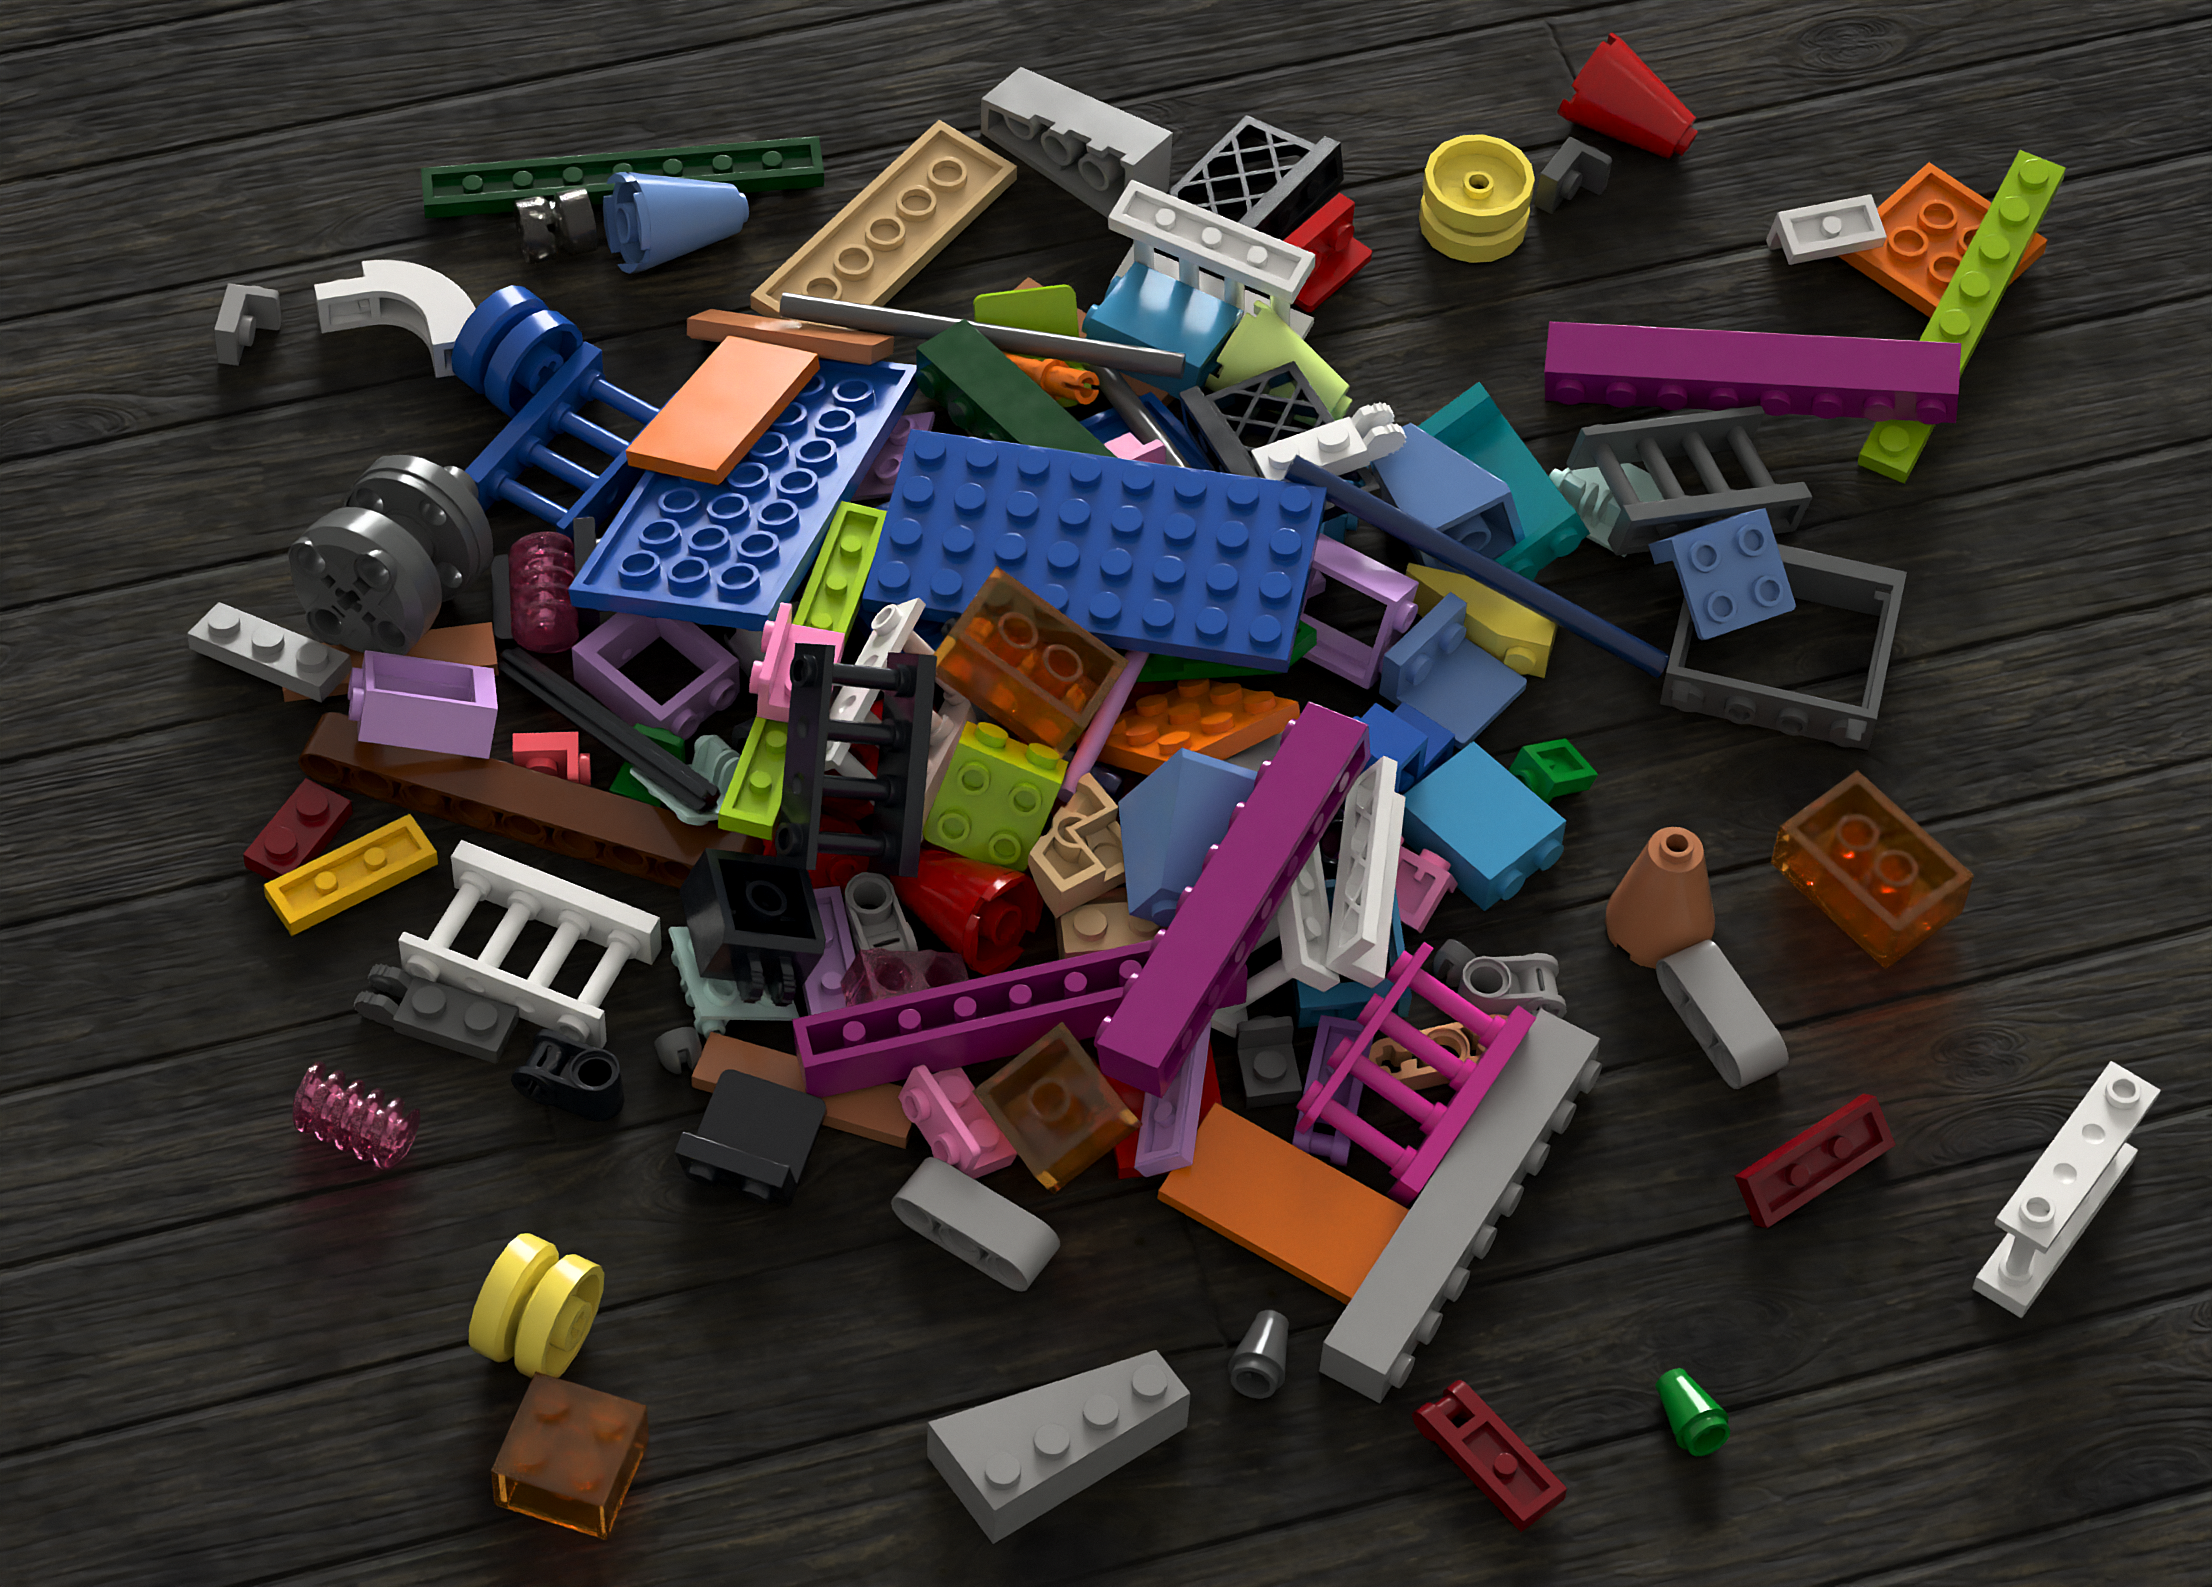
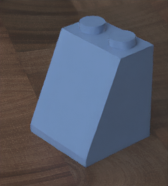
M1412 423L1402 427L1407 438H1405L1406 443L1403 444L1399 451H1395L1394 454L1389 453L1388 456L1370 462L1375 480L1381 487L1383 501L1492 560L1497 559L1525 538L1508 485ZM1408 545L1419 565L1464 575Z
M1181 748L1118 802L1129 915L1152 921L1159 926H1170L1176 916V906L1182 892L1187 886L1194 887L1202 874V866L1208 850L1215 843L1221 844L1228 832L1229 820L1233 810L1239 802L1243 801L1246 803L1254 790V783L1258 772Z

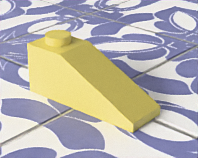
M1408 562L1405 576L1419 582L1413 603L1418 605L1417 614L1424 617L1445 596L1452 592L1467 603L1464 627L1467 629L1465 638L1518 674L1545 678L1557 633V624L1466 575Z

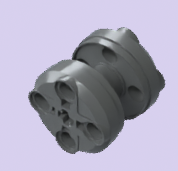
M409 455L382 456L356 480L346 496L343 508L333 510L315 521L290 546L288 559L292 581L298 598L306 611V624L317 639L329 645L341 644L361 653L368 650L404 656L431 628L440 612L442 602L449 601L466 591L489 568L494 560L492 533L485 513L477 500L478 488L469 474L454 466L443 468L419 457Z

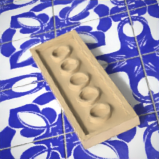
M938 120L750 295L751 308L769 318L857 331L858 329L782 318L779 314L782 294L788 292L883 307L1017 180V166L941 120Z

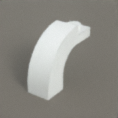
M395 260L362 261L364 277L342 279L314 285L322 333L378 324L403 327L417 334L428 346L436 378L455 375L452 370L451 360L455 341L466 320L476 308L467 294L446 276L414 263Z

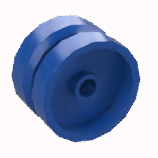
M511 285L496 291L485 299L466 320L455 341L451 356L452 370L463 383L478 394H485V397L492 405L513 419L583 344L582 333L575 324L559 312L549 310L546 304L528 289L522 286Z

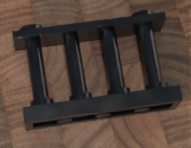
M795 643L794 658L789 672L792 686L780 821L775 833L776 866L816 870L817 853L870 857L868 873L918 878L937 656L888 652L887 667L880 668L834 663L836 645ZM832 685L884 690L882 723L829 719ZM827 741L879 746L877 778L824 775ZM822 797L874 801L872 834L819 831Z

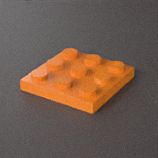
M1929 162L1877 208L1887 235L1883 246L1838 255V257L1931 318L1984 219L1991 202ZM2037 232L2009 285L2044 254L2048 240Z
M1208 678L1179 680L1177 688L1164 694L1143 697L1136 701L1135 708L1119 714L1096 761L1145 775L1152 774L1181 748L1223 761L1284 731L1291 719L1298 720L1301 715L1299 704L1297 701L1274 696V693L1271 691L1257 692L1241 688V685L1238 683H1221L1209 680ZM1086 731L1074 736L1077 749Z

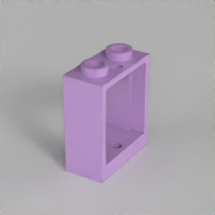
M1320 533L1300 620L1317 629V645L1302 657L1368 690L1381 679L1384 654L1401 639L1402 634L1410 628L1416 617L1418 605L1413 603L1419 582ZM1317 570L1387 605L1373 648L1303 613Z
M617 612L572 647L574 680L632 727L639 723L651 728H664L685 741L695 733L700 723L717 710L722 711L728 708L734 702L738 693H740L739 660L693 622L649 618L642 615ZM660 636L704 672L662 706L618 671L620 667Z
M365 650L362 669L352 667L348 688V700H350L348 720L357 721L358 741L489 759L498 712L494 668Z

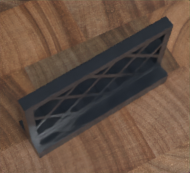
M1246 115L1166 194L1184 200L1186 197L1207 194L1209 203L1197 204L1196 206L1220 216L1247 211L1237 223L1283 241L1344 180L1341 143L1324 136L1315 145ZM1249 135L1267 143L1265 146L1241 150L1238 147ZM1294 155L1302 157L1297 164L1281 167L1278 165L1277 158ZM1271 160L1272 168L1244 173L1243 164ZM1234 165L1237 167L1238 174L1210 178L1209 176L1216 168ZM1276 182L1267 193L1251 196L1249 194L1248 187ZM1242 189L1243 197L1215 201L1213 193ZM1154 248V252L1179 262L1178 257ZM1199 266V271L1224 281V276Z
M1295 361L1207 396H1204L1198 385L1179 392L1185 430L1214 472L1261 478L1253 464L1251 450L1257 448L1242 445L1247 434L1269 437L1270 439L1266 444L1268 445L1309 431L1307 429L1290 427L1295 415L1316 418L1312 429L1335 422ZM1291 382L1295 387L1290 399L1268 395L1271 389ZM1234 404L1249 406L1243 418L1222 414L1220 410ZM1261 408L1283 412L1277 424L1255 420ZM1366 466L1338 476L1344 480L1359 482L1362 486L1360 489L1382 499L1381 487ZM1327 501L1322 523L1349 512Z

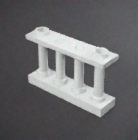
M1131 179L1108 217L1109 229L1132 238L1134 243L1112 280L1115 276L1123 277L1136 261L1242 309V318L1247 312L1256 317L1257 315L1254 314V303L1260 300L1268 305L1303 340L1305 339L1314 324V318L1291 309L1290 304H1293L1315 267V254ZM1154 248L1178 257L1179 262L1155 253ZM1199 266L1224 276V281L1199 271ZM1245 285L1270 295V300L1245 290Z
M916 598L899 605L890 604L875 616L871 624L873 631L855 665L886 668L888 652L900 653L901 650L905 653L937 656L935 682L944 690L943 697L945 701L938 714L934 710L932 711L922 823L923 831L966 721L978 724V720L959 674L913 630L926 606L920 598ZM992 670L998 687L1001 690L1004 681ZM843 686L830 709L829 719L882 723L870 711L880 690ZM827 741L824 771L835 769L842 776L876 779L848 751L852 743Z
M461 840L451 855L454 888L459 889L428 940L407 932L402 933L399 938L402 970L407 972L412 978L418 976L517 1007L520 1018L550 1030L558 1031L570 1039L602 1049L607 1039L604 1010L599 1009V1006L627 959L635 958L650 965L653 964L662 949L660 917ZM487 900L508 908L478 960L449 950V947L478 901ZM536 919L556 927L558 930L528 979L525 980L498 969L526 922ZM587 939L608 949L578 999L576 1000L548 989L576 941Z
M1319 842L1252 950L1254 952L1280 936L1282 959L1247 980L1246 1003L1217 1009L1210 1019L1212 1028L1235 1038L1237 1024L1242 1021H1248L1246 1006L1292 978L1322 992L1340 983L1339 973L1325 968L1331 919Z
M2110 1061L1996 1218L1995 1225L2007 1231L2008 1234L1976 1276L1972 1289L2020 1318L2024 1316L2134 1162L2138 1150L2125 1142L2158 1098L2160 1089Z

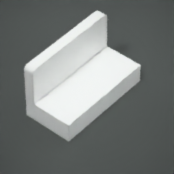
M1870 194L1778 212L1766 241L1770 250L1783 248L1788 264L1792 265L1879 248L1883 246L1887 235L1873 197Z

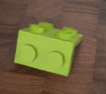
M1066 284L981 294L973 302L974 320L977 322L1079 337L1076 294ZM1015 354L1040 361H1044L1045 359H1047L1022 354ZM1064 361L1069 368L1085 370L1080 363ZM1084 383V387L1092 389L1091 384ZM1066 398L1055 400L1063 408L1078 404L1076 401Z
M966 721L951 762L923 827V837L930 843L967 858L1025 872L1028 866L1029 853L1039 840L1062 785L1069 762L1060 759L1059 754L1048 746L1039 743H1030L1028 746L1009 738L1005 730L987 722L974 724Z

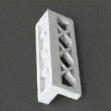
M1386 756L1381 757L1363 772L1346 796L1325 968L1370 988H1374L1385 979L1406 797L1394 792L1398 762Z

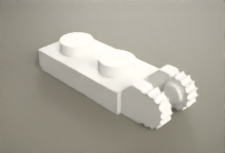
M1379 402L1378 404L1374 403L1372 406L1367 405L1359 408L1352 418L1346 417L1251 450L1253 464L1261 478L1291 482L1284 478V475L1296 454L1339 476L1368 466L1371 461L1388 456L1389 453L1394 454L1395 451H1399L1403 447L1407 437L1401 426H1398L1397 423H1392L1395 416L1390 406Z

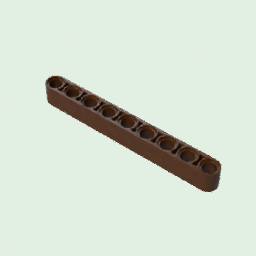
M328 712L320 716L298 760L300 768L306 775L323 784L680 889L705 848L763 855L765 849L763 841L757 837L720 829L718 824L711 822L701 826L687 824L679 820L674 811L490 757L485 759L358 741L357 721L348 720V716L341 713Z

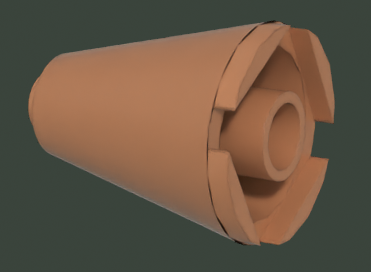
M1667 827L1653 834L1611 895L1607 904L1605 924L1610 941L1615 947H1617L1618 943L1624 950L1630 953L1629 959L1640 966L1656 969L1658 960L1703 940H1711L1714 933L1715 916L1703 845L1694 833L1684 828Z

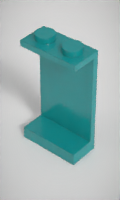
M1480 382L1417 426L1508 485L1525 538L1494 561L1532 581L1539 570L1557 557H1563L1573 552L1579 546L1581 540L1591 534L1572 505H1569Z

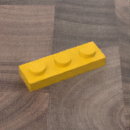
M408 814L264 884L265 897L291 936L438 865L437 851L412 815Z

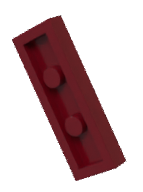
M1862 1094L1734 1177L1754 1225L1768 1228L1896 1144L1877 1097Z

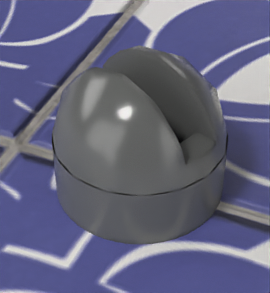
M1448 939L1437 951L1432 961L1433 974L1438 981L1447 975L1445 985L1449 988H1458L1466 964L1477 957L1460 942Z
M681 1027L668 1031L659 1036L654 1042L660 1062L666 1070L674 1074H681V1065L685 1063L693 1071L703 1051L697 1030L693 1027Z

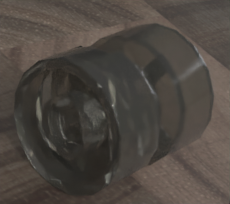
M585 187L556 192L552 201H547L541 195L514 201L513 208L517 234L524 259L528 265L554 260L560 250H564L569 256L598 250L594 214ZM554 222L556 231H548L547 225Z

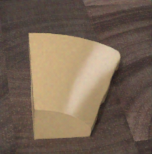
M1090 772L1081 776L1075 793L1065 808L1060 807L1052 819L1050 830L1046 835L1039 838L1028 857V864L1035 884L1055 918L1126 882L1121 827L1116 821L1119 807Z

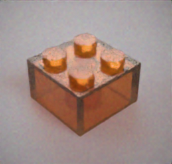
M1063 1022L1059 1023L972 1091L1035 1178L1053 1194L1143 1125L1107 1075L1101 1073L1100 1066L1080 1039Z
M535 1371L491 1470L495 1505L607 1540L649 1441L647 1406Z

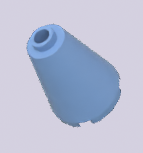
M619 172L610 176L607 184L615 183L613 195L604 196L603 199L604 227L611 253L621 252L626 263L617 265L628 274L645 271L738 234L742 230L743 223L747 222L749 217V206L745 195L739 193L738 189L729 183Z

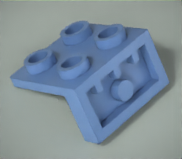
M1766 508L1741 513L1649 544L1654 564L1673 561L1697 636L1701 640L1792 611L1796 607Z
M1450 592L1384 654L1379 694L1398 707L1404 701L1456 735L1454 746L1464 749L1526 689L1527 680L1465 638L1467 629L1464 627L1467 603Z

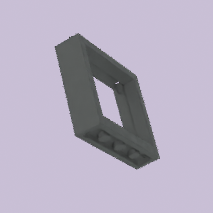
M1777 544L1794 598L1880 617L1861 707L1685 668L1694 623L1684 595L1663 685L1661 705L1675 707L1684 712H1697L1720 717L1737 724H1751L1774 729L1787 735H1801L1828 741L1841 747L1869 750L1878 716L1907 572ZM1876 587L1891 590V593L1876 591Z

